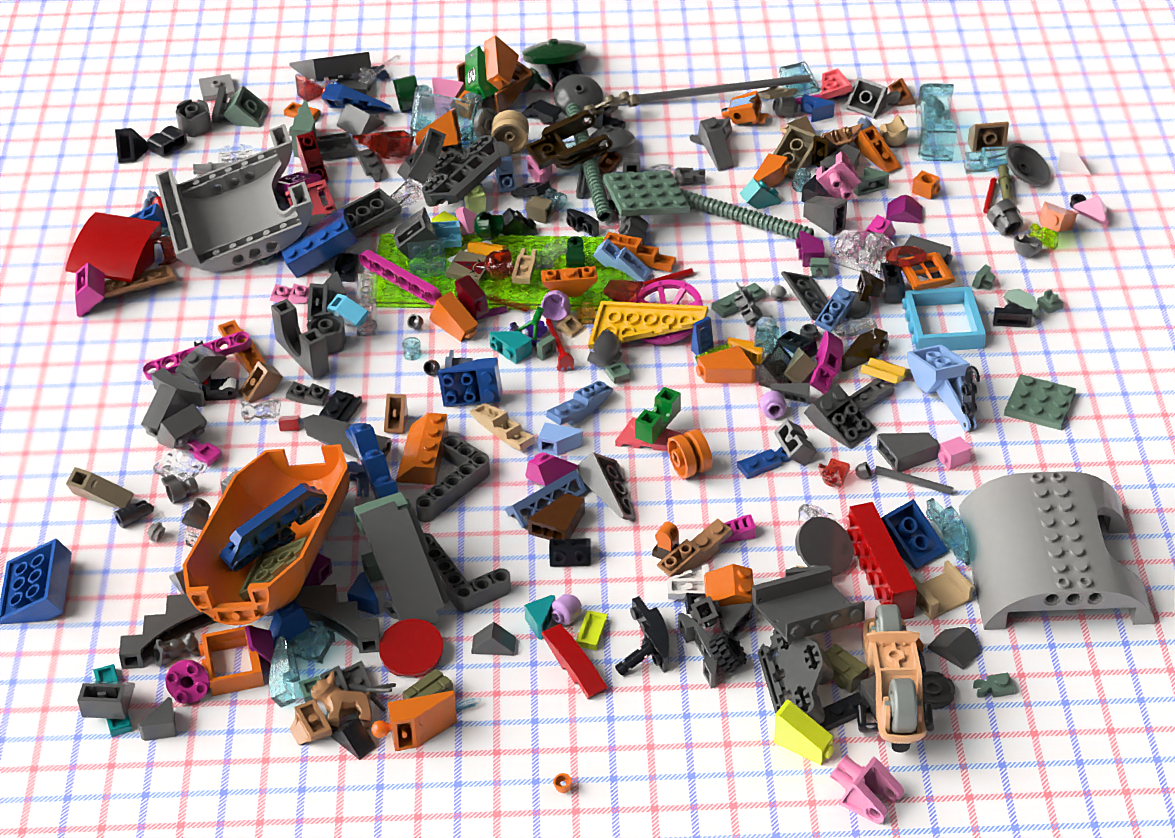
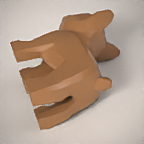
M331 671L327 679L319 680L312 686V698L325 705L329 714L328 724L331 729L339 727L343 716L353 713L357 714L365 729L370 728L372 709L370 707L371 693L369 691L363 693L362 691L341 690L336 684L334 671Z

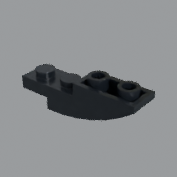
M640 596L632 598L630 613L632 618L638 621L644 634L642 645L645 642H649L654 648V653L651 654L652 660L665 673L668 671L669 636L665 621L657 607L649 610Z

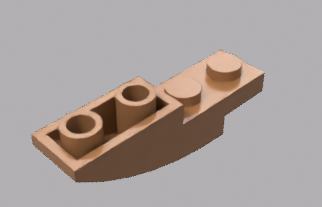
M717 518L693 540H684L656 565L669 577L693 570L719 552L718 546L733 534L732 529Z

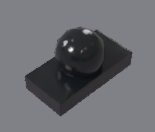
M1013 302L1008 303L1004 308L994 307L993 326H1031L1032 309H1021L1018 304Z

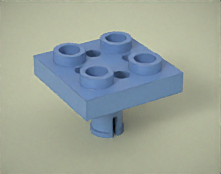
M355 461L346 462L350 480H357L356 496L363 497L364 495V497H369V480L363 465Z

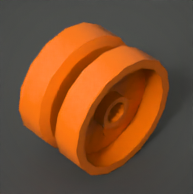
M694 429L685 432L684 436L680 434L668 439L669 458L679 477L685 479L694 476L696 472L702 473L711 469V450L700 430Z

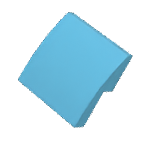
M459 220L431 222L439 240L426 249L462 247Z

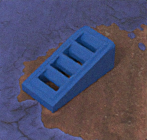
M709 316L693 323L691 351L697 357L714 352L712 324Z

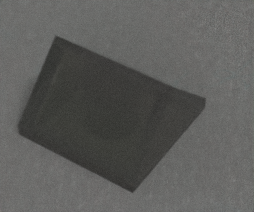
M779 341L773 345L759 365V385L771 389V384L792 383L784 375L792 357Z

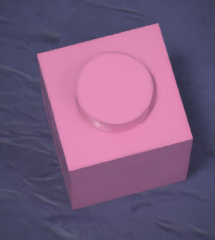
M961 436L940 443L938 458L949 470L970 462L971 447Z

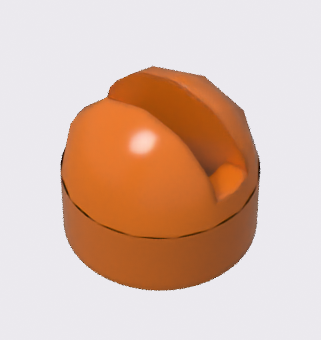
M566 773L558 774L553 780V784L559 793L565 794L572 789L571 777ZM564 781L566 785L562 786L560 782Z

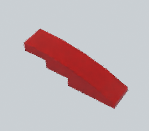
M561 624L541 633L561 668L567 670L574 684H579L587 699L606 691L608 687L592 662Z

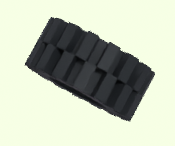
M725 630L709 641L710 651L714 654V659H717V664L719 666L722 665L724 671L732 673L747 663V655L743 652V646H740V641H737L736 636H732L730 631Z

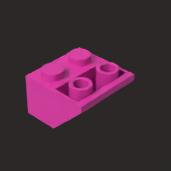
M86 263L80 268L75 276L76 314L79 318L83 314L88 313L94 305L100 303L105 297V274L90 263Z

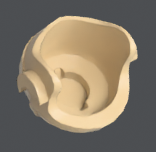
M899 115L891 123L882 124L879 128L880 135L886 144L891 146L903 144L908 135V126L904 124L905 121Z

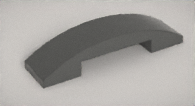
M679 613L678 629L686 643L695 641L704 658L703 675L710 688H715L717 659H714V654L710 651L709 641L711 639L699 623L688 615Z

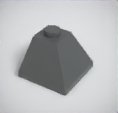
M199 345L187 355L175 371L178 374L182 373L188 379L202 384L227 358L220 353Z

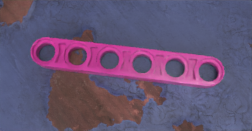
M365 250L359 255V261L365 268L430 305H435L436 300L442 297L436 287L378 254Z
M241 331L201 345L224 356H228L248 349L252 341L247 332ZM242 338L247 339L243 343H238V341ZM224 344L229 345L225 349H220V347ZM198 346L146 363L143 366L145 377L148 380H152V373H148V371L156 368V371L164 367L171 374L176 373L175 369ZM174 362L172 367H166L168 363Z

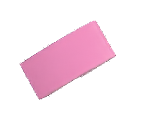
M295 283L292 288L275 284L270 301L280 302L288 299L292 304L305 303L309 298V287Z

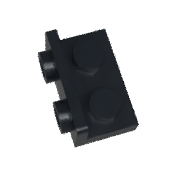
M342 251L333 256V262L329 264V273L338 272L342 282H354L360 265V254L343 253Z
M591 538L549 539L550 566H590Z

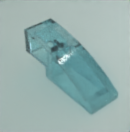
M981 147V152H965V173H983L997 170L1001 165L1008 166L1006 150L1009 147Z
M283 635L279 637L275 646L269 674L271 699L281 708L297 701L293 683L300 680L293 645Z

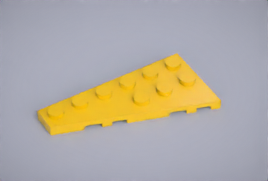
M601 301L588 342L589 350L594 349L595 341L606 328L615 333L621 343L693 328V323L708 316V306Z

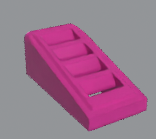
M751 514L725 522L732 529L733 534L723 543L756 538V526Z

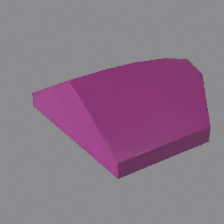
M901 195L887 204L886 219L895 222L921 224L923 206L912 196Z
M246 626L245 631L249 649L252 652L256 651L269 663L270 670H274L275 657L271 630Z

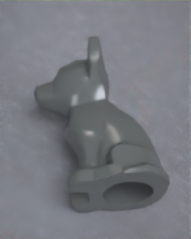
M189 632L182 639H172L166 642L157 639L153 648V658L156 665L161 667L163 664L176 659L184 651L194 656H201L200 651L197 649L198 640L195 637V633Z

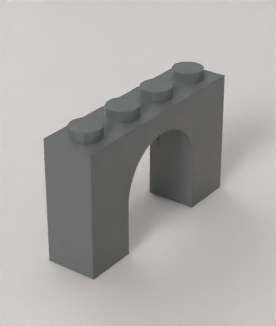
M288 299L271 305L276 341L313 380L329 373L326 338L317 328L303 334L301 333L297 308Z

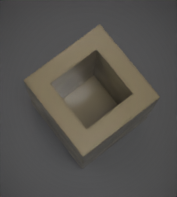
M534 195L525 205L527 219L531 218L533 221L546 224L553 215V200Z

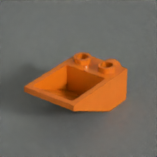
M454 690L388 702L390 723L378 720L373 723L371 731L377 738H384L391 732L395 752L417 748L457 723Z

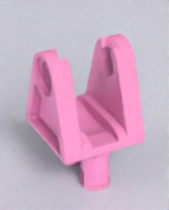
M843 151L836 155V164L827 171H825L823 165L816 171L817 181L834 198L842 197L847 201L852 199L853 193L851 189L861 183L852 162Z
M845 754L830 775L832 779L846 789V793L839 804L877 824L882 823L886 819L888 810L875 794L891 802H896L904 795L902 785L874 756L866 767H861Z

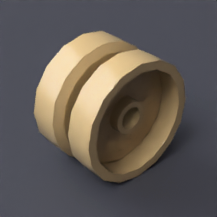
M505 110L497 114L492 122L491 136L496 138L497 141L508 144L511 148V154H516L526 148L529 133L527 118L515 110Z

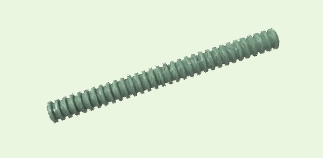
M571 103L566 107L568 117L582 111L578 103ZM587 129L573 135L576 145L590 139ZM594 157L581 164L597 218L601 222H606L612 218L613 214L597 160Z
M681 189L691 208L700 209L706 213L710 212V214L715 213L716 216L720 215V217L725 216L726 219H735L736 222H745L746 225H755L756 228H765L766 231L770 230L772 233L775 231L776 234L780 233L782 236H790L792 239L799 238V231H804L814 236V229L808 228V226L803 227L801 224L798 226V223L793 224L791 221L788 223L787 220L783 221L781 218H773L771 215H763L761 212H753L751 209H743L741 206H733L731 203H723L721 200H713L711 197H703L701 194L698 195V193Z

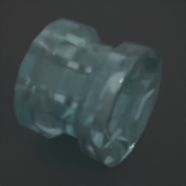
M408 337L403 340V357L412 361L419 359L422 355L420 340L416 337Z

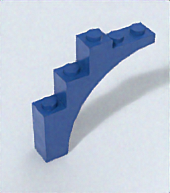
M367 423L350 425V428L345 430L346 436L352 443L363 465L375 499L398 493L396 482L390 475L385 455L379 448L373 426Z

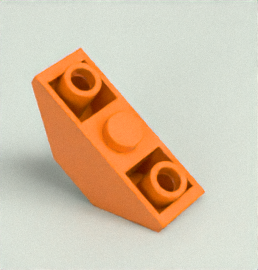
M596 266L541 271L543 286L550 291L559 290L568 297L581 296L598 281Z

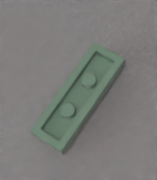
M755 282L746 286L748 292L750 291L755 299L754 303L766 297V291ZM740 290L713 302L711 309L722 318L739 311L734 302V295L741 293Z

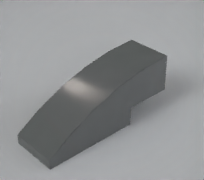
M163 367L151 374L155 390L158 389L160 384L177 388L190 405L194 404L197 407L206 406L203 391L182 373L174 376Z

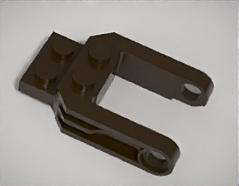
M583 110L545 127L541 133V139L525 147L539 170L552 164L556 168L570 169L609 151L612 148L613 141L609 135L602 134L573 147H566L562 140L591 128L595 124L596 118L590 110ZM585 117H590L587 122H582ZM603 140H607L605 145L600 146Z

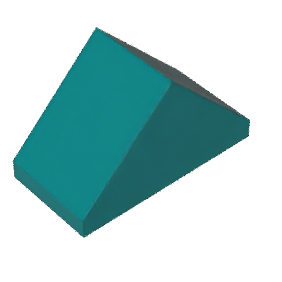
M549 595L524 605L525 620L540 640L543 639L541 633L547 630L551 622L550 609L555 601V595Z

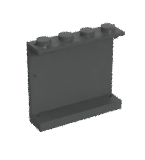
M829 566L752 586V604L786 642L865 621V602L861 601L852 604L832 584V569Z

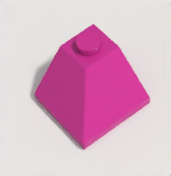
M542 452L535 455L534 459L528 461L525 476L531 481L547 486L578 469V466L562 458Z

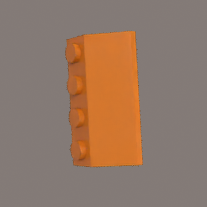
M427 413L410 425L396 482L436 484L444 453L443 439L448 436L449 432L447 414Z

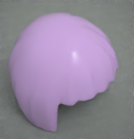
M559 290L548 292L541 303V307L544 309L542 316L554 321L565 319L570 314L571 309L568 296Z

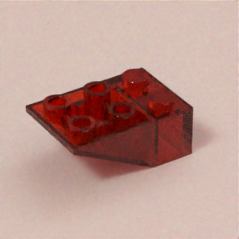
M404 130L352 136L359 144L367 146L370 151L377 152L384 159L409 156L415 138Z

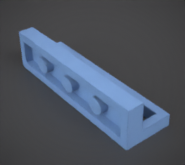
M574 470L511 505L505 511L508 516L514 514L521 528L528 525V520H524L520 510L524 508L531 510L532 516L535 512L540 511V509H537L539 499L547 501V505L555 501L552 499L555 490L563 492V495L567 493L579 496L586 492L587 489L578 472ZM573 480H575L580 489L577 492L568 490L569 484Z

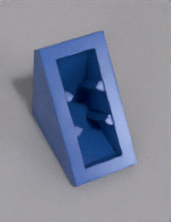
M361 572L347 592L348 602L357 601L359 611L378 615L380 614L378 598L365 572Z

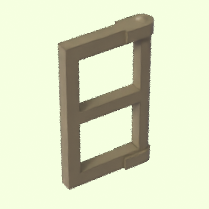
M776 86L757 92L762 99H774L796 95L797 89Z

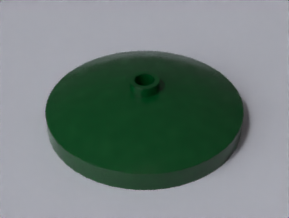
M553 38L525 48L522 51V58L525 62L531 64L566 63L584 57L587 54V48L582 42Z

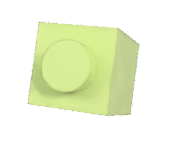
M477 185L464 197L465 207L475 214L486 211V195L481 185Z

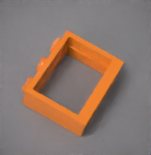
M246 626L201 635L203 643L199 644L201 657L205 656V659L201 660L209 674V688H211L212 696L264 686L259 655L256 651L252 652L249 649L245 631ZM247 645L252 670L216 677L211 652Z

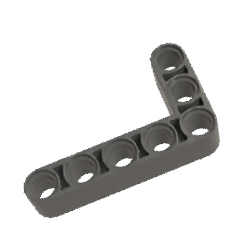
M449 435L443 439L444 458L457 466V468L416 499L418 520L421 522L432 521L490 475V461L486 453L458 436Z
M424 533L429 546V551L425 554L426 558L435 562L447 596L458 611H472L510 593L511 578L510 572L507 569L499 568L467 581L433 535Z

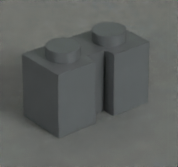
M788 419L774 432L788 457L803 466L817 453L813 444L806 440L808 436L803 428Z

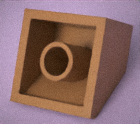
M1009 122L982 123L971 126L967 142L972 154L1006 151Z

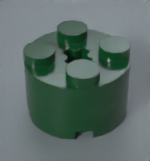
M415 75L393 80L400 112L423 107Z

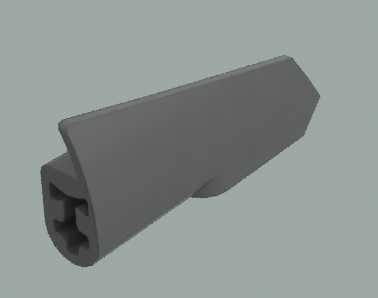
M315 414L302 418L307 436L326 445L341 444L344 453L359 459L345 432L346 429L350 428L351 424ZM376 434L379 448L386 458L390 452L392 440L391 438Z

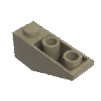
M74 467L66 482V485L74 495L116 509L129 505L134 495L133 492L99 475Z

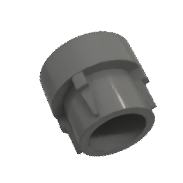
M1011 199L999 201L987 213V219L1002 236L1013 235L1023 226V217L1020 215V210Z

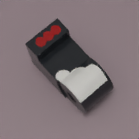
M210 375L202 383L205 401L232 400L237 398L240 385L239 380L234 377L212 379Z

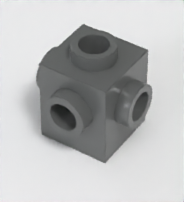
M706 595L695 599V603L691 604L692 611H690L692 619L698 622L700 626L705 625L706 628L717 624V619L721 618L719 612H722L718 600L713 601L712 597H706ZM709 608L711 610L709 616H704V609Z

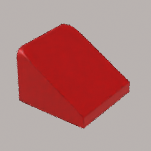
M280 416L278 420L279 430H299L300 416Z

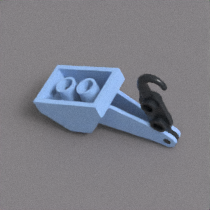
M942 344L908 351V365L917 387L925 393L937 392L959 421L963 430H975L977 428V422L974 417L975 412H977V405L975 403L977 387L973 383V373L976 382H980L978 369L975 366H970L969 362Z

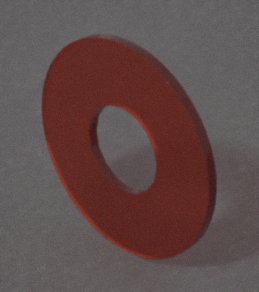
M898 246L888 250L885 258L892 265L911 267L922 264L926 260L927 254L923 249L915 246ZM903 253L914 255L911 259H901L898 256Z

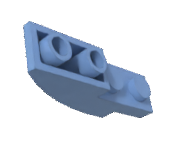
M598 380L575 391L572 399L547 410L546 417L558 425L568 423L573 426L601 406L611 395L613 388L606 385L605 382Z

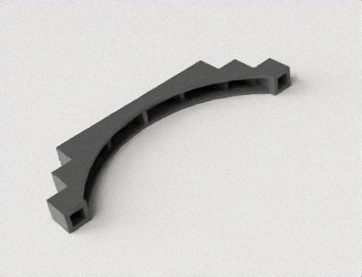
M336 584L302 586L295 600L302 608L309 622L323 626L341 635L359 649V653L379 652V619L359 620L357 601L338 602ZM187 594L167 595L165 614L144 615L142 634L123 635L120 637L119 659L122 669L144 668V663L153 656V648L157 639H160L162 642L178 639L189 632L217 622L209 615L197 610ZM273 612V613H271V614H269V615H267V616H274V613H275V612Z

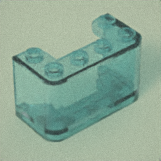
M926 83L920 86L916 126L918 156L922 160L953 161L957 133L956 124L951 120L943 119H950L954 84Z

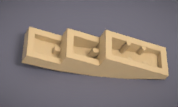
M483 403L469 411L470 415L484 428L519 451H523L536 443L534 435L522 431L521 424L510 420L508 413L501 409Z

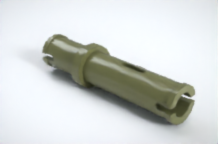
M1001 165L998 168V184L1001 186L1002 199L1014 201L1009 168L1006 165Z

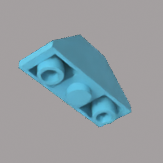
M337 294L327 307L328 312L334 313V316L337 317L340 315L344 323L356 327L362 325L369 315L366 309L349 297Z

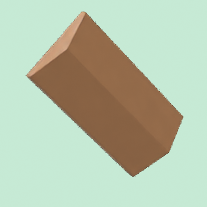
M169 265L144 271L132 283L113 279L106 280L105 297L103 300L175 282L176 277Z

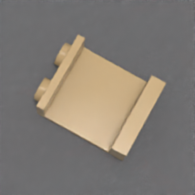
M948 560L944 563L943 574L920 583L915 576H912L917 587L916 605L930 620L972 601L974 586Z

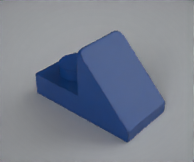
M803 94L800 111L812 114L811 122L833 118L835 102Z

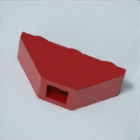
M313 131L296 136L298 155L303 171L321 175L322 180L329 181Z

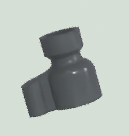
M174 474L161 478L171 503L185 499L188 493L194 494L199 492L198 484L194 477L186 479L184 483L179 481Z

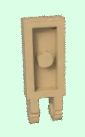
M521 248L513 270L512 283L530 284L536 264L537 249H533L530 256L527 255L526 248Z

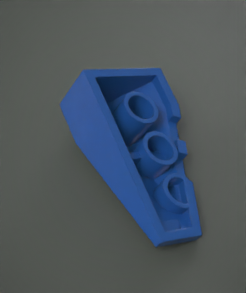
M339 82L327 84L321 97L329 108L344 109L346 104L349 103L361 110L393 113L391 105Z

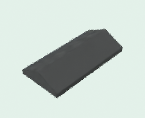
M782 271L781 275L809 316L815 321L829 300L812 276Z

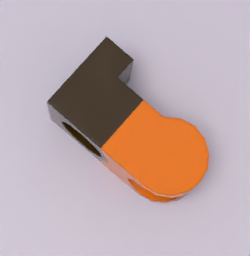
M664 522L655 534L657 544L652 550V556L662 560L679 546V530L672 522Z

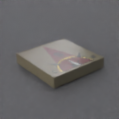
M459 250L446 270L445 275L456 280L470 275L479 285L492 265L493 257Z

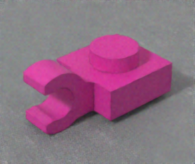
M194 438L188 442V445L192 447L189 449V452L194 455L195 459L208 467L222 457V450L209 442L203 445Z

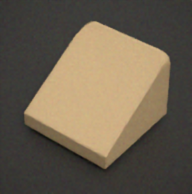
M571 313L555 329L572 337L584 326Z

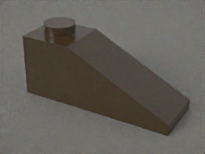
M867 325L842 356L841 371L846 372L868 362L870 358L879 357L889 346V340H887L888 332Z

